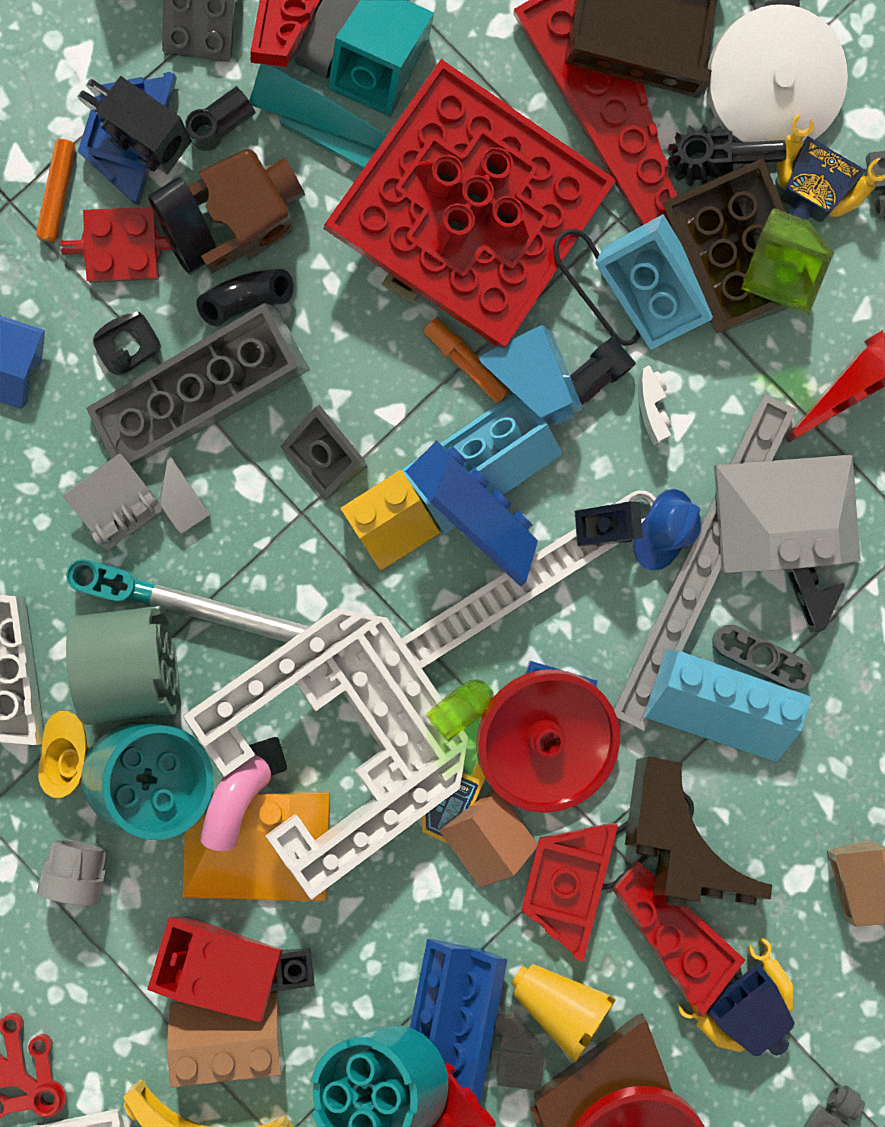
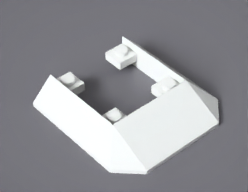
M338 608L328 613L183 715L184 720L196 739L204 747L211 760L225 777L255 755L235 726L294 683L313 711H317L343 692L382 749L355 769V772L373 798L316 840L313 839L296 814L265 835L286 868L311 900L460 789L468 736L388 618Z

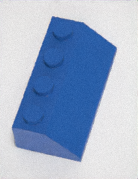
M436 440L405 472L437 510L522 587L527 581L538 543L536 537L529 531L533 524L519 510L512 514L508 510L512 505L511 502L498 489L491 493L486 488L490 482L475 467L469 472L463 466L467 462L466 458L454 446L447 450Z

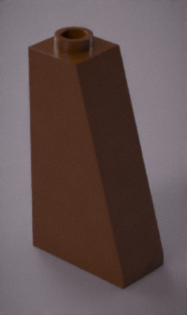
M643 1013L634 1016L580 1057L577 1062L572 1063L534 1092L536 1105L530 1108L537 1127H573L582 1113L594 1102L620 1089L635 1086H651L673 1092Z

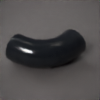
M285 269L257 270L221 282L201 294L197 298V310L206 323L215 327L221 326L234 316L257 308L264 303L269 305L288 303L293 295V279Z

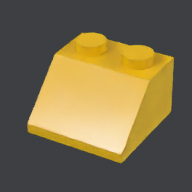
M402 470L394 473L340 508L380 571L440 534Z

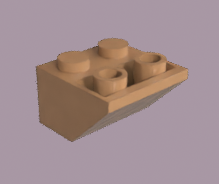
M865 840L827 850L846 921L855 927L885 924V846Z

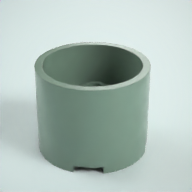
M163 606L71 617L66 636L67 673L73 705L83 725L168 716L176 713V705H171V697L179 695L177 655L175 643H172L169 631L165 632L164 625H169L170 619Z

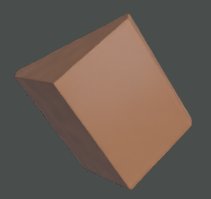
M494 789L438 829L480 888L515 876L537 848V842L509 803L500 797Z

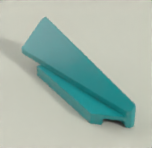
M260 64L249 99L251 105L281 116L280 123L284 128L363 170L387 134L275 66Z

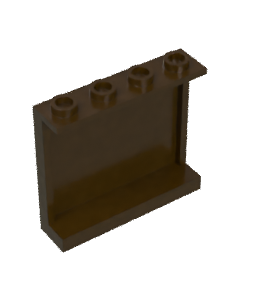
M575 0L564 64L698 98L710 84L712 70L706 69L717 0Z

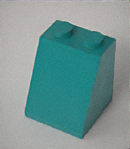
M360 0L335 38L328 89L391 117L429 39L434 12L408 0Z

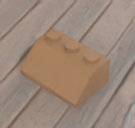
M278 991L270 993L262 1022L182 1002L171 1003L169 1005L167 1037L170 1088L281 1075L285 1066Z

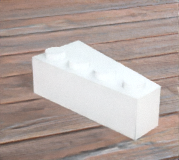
M0 595V742L40 745L42 744L44 730L26 600L24 597Z

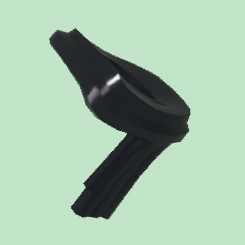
M141 312L129 313L111 320L100 328L93 338V345L108 371L115 375L126 374L156 355L161 349V343L156 333ZM122 331H133L138 334L141 340L139 350L132 356L129 355L128 350L120 349L116 352L114 349V339Z

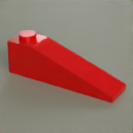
M883 330L864 341L867 347L854 357L786 435L789 443L885 387V333Z

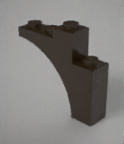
M650 756L636 759L625 845L636 847V854L650 857L658 856L653 895L665 897L664 904L684 908H686L687 901H700V896L723 899V893L735 895L736 903L757 906V900L771 899L772 884L757 881L733 869L708 846L700 835L685 801L682 786V763Z

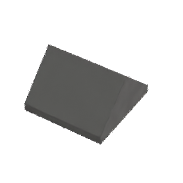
M320 405L316 406L281 445V448L324 501L367 468L363 457Z

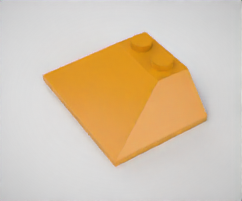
M330 792L257 793L243 817L237 845L229 851L211 850L201 843L200 836L206 814L205 811L202 817L185 831L182 898L326 902L327 888L311 900L286 868L265 835L296 814L313 839L316 840L329 830Z

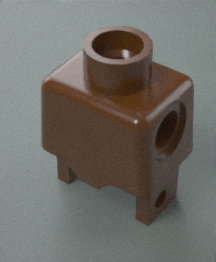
M251 149L242 150L199 171L201 179L188 186L198 206L207 202L205 207L214 222L227 225L234 235V238L201 256L212 274L244 255L250 261L293 231L294 224L287 206L305 196L296 175L285 158L264 168L257 154Z

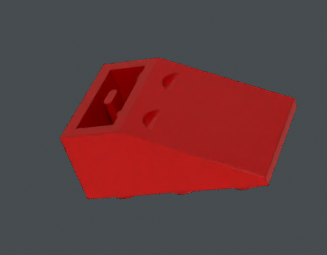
M189 916L169 917L147 990L178 1002L262 1022L283 949Z

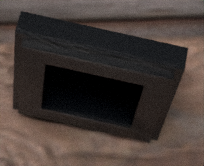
M272 737L249 745L255 756H259L268 764L271 776L287 770V764L278 737Z

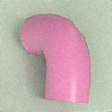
M254 755L228 775L223 776L217 785L207 807L200 836L201 843L205 847L215 851H229L236 847L241 823L249 804L255 795L268 785L271 779L269 766L262 758Z

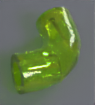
M469 680L447 695L425 715L438 733L447 742H450L484 714L491 699L494 697V691L483 680Z

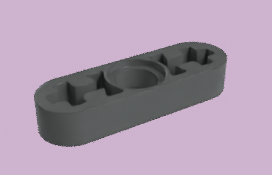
M721 626L713 635L712 644L718 654L786 688L801 689L811 680L812 669L805 659L739 626ZM733 631L735 633L734 639L743 645L747 644L748 639L752 640V643L745 650L744 660L739 657L743 650L737 647H730L728 650L724 649L725 642L721 640L722 635H730ZM760 646L766 647L771 653L770 663L762 668L755 665L752 659L754 650ZM780 655L784 656V659L780 662L787 667L799 665L798 672L802 674L801 679H793L790 682L788 681L790 675L781 669L776 670V676L771 673L777 667Z

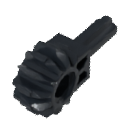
M703 124L699 131L695 132L694 128L689 125L687 135L676 132V143L669 144L667 149L670 156L667 160L668 167L674 170L675 179L680 181L686 178V183L690 187L694 184L695 180H700V183L703 185L707 183L708 176L717 179L733 172L734 164H751L762 158L765 163L783 162L786 160V142L784 140L734 143L732 131L718 132L715 130L708 134V127ZM701 152L705 154L699 159L690 158L694 153Z

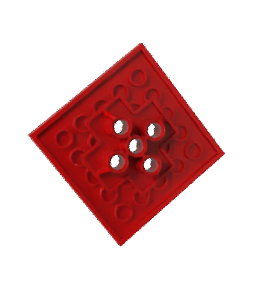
M441 59L325 222L323 229L496 347L504 349L558 268L553 256V246L556 238L560 233L568 229L583 231L616 179ZM493 166L497 168L501 172V174H493L487 169V167ZM444 173L449 175L453 181L445 182L438 175ZM471 193L476 194L483 202H474L468 195ZM498 214L507 215L512 220V223L501 221ZM456 221L463 226L464 230L456 231L448 223ZM568 235L561 240L558 248L561 262L579 237L578 235Z

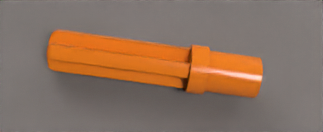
M438 317L434 318L425 327L423 333L441 350L440 352L446 358L449 357L495 403H500L506 398L510 389L481 363L479 357L463 343L464 340L458 334L455 335Z

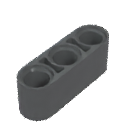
M322 0L299 45L295 63L328 79L330 77L335 38L360 0Z

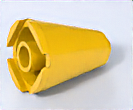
M532 964L529 969L522 966L511 982V985L516 987L513 992L514 997L574 1062H577L601 1026L605 1015H608L616 1001L609 994L535 964Z

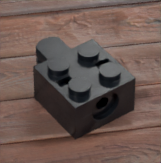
M122 76L118 78L110 91L95 80L89 79L86 87L102 102L84 90L77 97L85 106L98 115L102 122L101 129L110 136L108 140L123 152H126L128 149L138 155L137 160L152 172H155L158 168L168 175L192 142L181 117Z

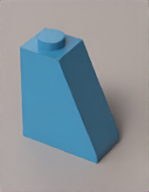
M543 325L510 340L504 349L496 347L479 356L481 363L541 419L550 424L559 425L566 423L575 417L574 413L583 409L555 337Z

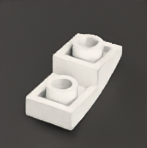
M649 365L643 368L639 374L638 395L643 422L652 444L655 446L665 441L671 435L668 429L672 428L664 410L660 409L658 411L656 405L662 403L667 397L664 393L667 390L666 383L658 371L653 373Z

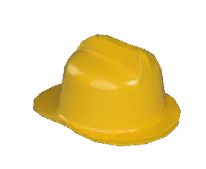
M58 711L51 715L45 724L38 778L43 791L52 798H64L82 785V767L90 749V746L87 744L83 724L77 715L70 711Z

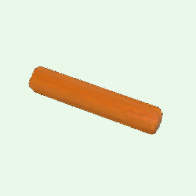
M57 139L52 154L36 230V237L45 242H55L58 235L76 149L75 144L67 139Z

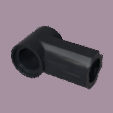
M235 86L205 109L192 111L187 116L185 127L195 147L202 151H211L220 144L222 137L256 112L242 90ZM200 126H212L208 134L203 136L196 134Z
M614 336L599 346L589 356L590 359L570 375L581 405L588 402L610 382L612 384L615 383L636 365V362Z

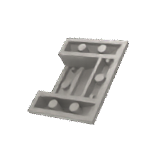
M853 454L714 466L722 573L772 571L861 561Z

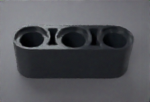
M177 177L148 195V200L177 260L183 269L191 275L206 265L201 256L216 248V244L191 190L182 178Z

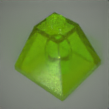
M773 208L761 232L741 289L810 314L834 252L808 220Z

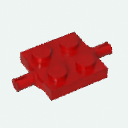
M152 207L83 210L84 231L82 239L61 240L60 245L63 247L61 248L62 255H83L86 262V281L89 283L159 280L158 262L161 250H172L166 236H161L157 229L156 215Z

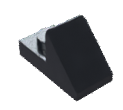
M638 501L575 511L578 546L628 543L634 539L643 538L640 502Z
M814 567L785 569L810 633L825 630L845 583L818 591L816 585L819 584V579Z

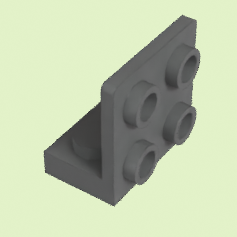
M164 0L162 51L171 54L230 61L232 58L235 3L238 0Z

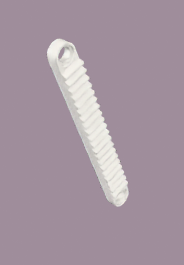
M638 490L615 504L643 499L649 504L651 509L656 498L647 491ZM575 528L534 554L527 581L522 587L504 573L401 639L420 667L423 668L617 544L578 546Z

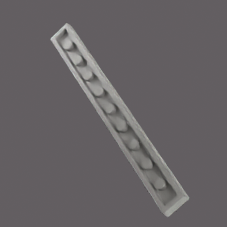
M764 394L753 413L730 464L772 461L797 409ZM716 493L702 521L700 535L691 544L613 708L618 719L645 731L650 720L644 718V714L665 650L683 651L722 568Z

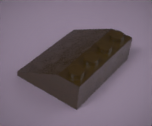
M763 158L662 202L673 231L683 246L713 316L711 323L716 334L784 311L817 296V285Z

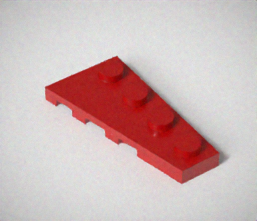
M260 0L250 51L251 63L287 67L322 0Z
M635 861L612 890L698 1017H703L745 962V959L687 905L686 908L664 904L665 897L653 895L655 876L639 861Z

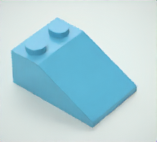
M663 214L602 248L595 264L650 350L712 320L713 316L683 246Z

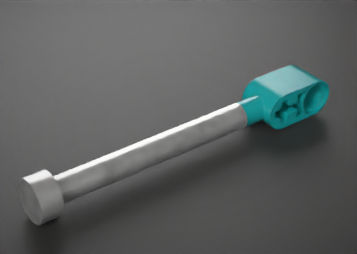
M86 559L74 561L66 572L68 584L76 591L112 601L130 602L134 600L152 606H163L170 611L283 642L290 641L310 627L142 581L132 572ZM90 567L94 572V579L89 585L83 586L79 580L80 572L84 568ZM106 578L115 581L123 580L124 583L128 584L127 590L119 591L117 588L105 585Z

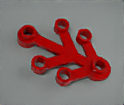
M9 1013L0 1021V1032L4 1036L7 1058L0 1054V1088L17 1086L27 1094L13 1098L0 1094V1102L4 1106L3 1112H0V1118L8 1113L31 1109L38 1116L45 1118L53 1117L64 1108L67 1099L64 1087L59 1082L53 1080L49 1053L53 1048V1041L47 1034H38L28 1045L30 1055L35 1058L36 1080L26 1073L20 1038V1032L24 1027V1020L17 1013ZM8 1019L16 1022V1031H11L7 1028L6 1021ZM41 1040L45 1043V1052H40L36 1049V1041ZM44 1092L53 1094V1103H48L44 1100Z

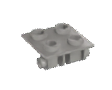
M121 453L62 495L93 533L92 537L99 546L102 545L106 551L163 510L159 501Z

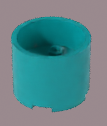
M136 721L117 725V727L105 733L96 743H93L82 767L81 784L84 797L102 821L142 839L164 840L187 831L202 817L212 797L214 774L207 752L192 735L175 727ZM137 774H148L147 781H136Z
M400 1025L384 1026L334 1045L321 1057L311 1078V1082L314 1083L313 1103L315 1108L312 1115L317 1127H432L442 1114L448 1097V1074L441 1054L435 1045L422 1033Z

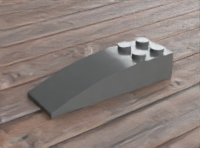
M264 303L88 406L86 410L111 459L121 453L127 462L133 465L229 417L305 374L310 369L279 309Z

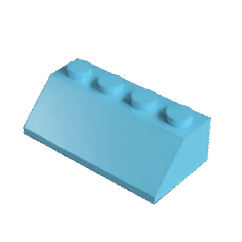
M514 393L440 443L447 450L454 446L467 460L463 466L469 472L475 467L490 482L486 488L491 493L498 489L502 494L518 486L525 479L563 454L548 424ZM414 460L401 470L431 517L446 534L456 526L427 500L405 472L416 461Z
M666 649L644 718L777 762L800 734L812 697L681 651Z

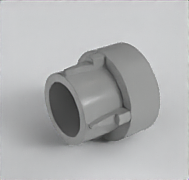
M57 840L56 843H52L48 860H44L37 894L66 904L82 906L99 904L106 870L103 869L106 852L101 847L84 842Z

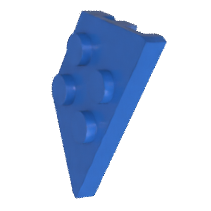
M166 72L163 73L164 77L143 80L142 77L128 79V81L168 108L177 77L175 73ZM115 82L101 85L110 91ZM90 110L78 152L133 204L139 205L149 169L137 160L138 155L130 149L123 152L108 140L110 136L100 127L102 125L100 118L94 111Z

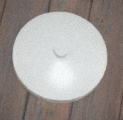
M770 5L742 16L721 35L709 59L707 69L712 70L710 84L706 89L708 101L716 120L725 132L732 131L733 139L738 143L785 141L788 135L793 134L792 119L797 114H800V118L796 123V127L799 130L808 128L810 120L813 119L814 128L808 136L815 140L832 124L843 104L848 80L846 58L837 36L821 18L800 7Z

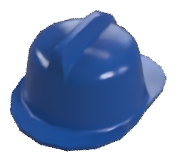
M669 489L659 494L642 522L643 538L634 539V554L637 562L643 568L652 571L665 568L674 561L682 548L694 543L700 535L702 527L700 507L692 504L690 498L684 492L677 489Z

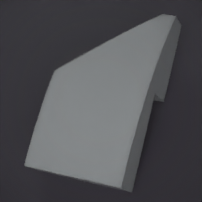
M169 457L166 460L165 474L160 492V506L181 535L209 516L210 513L174 459Z

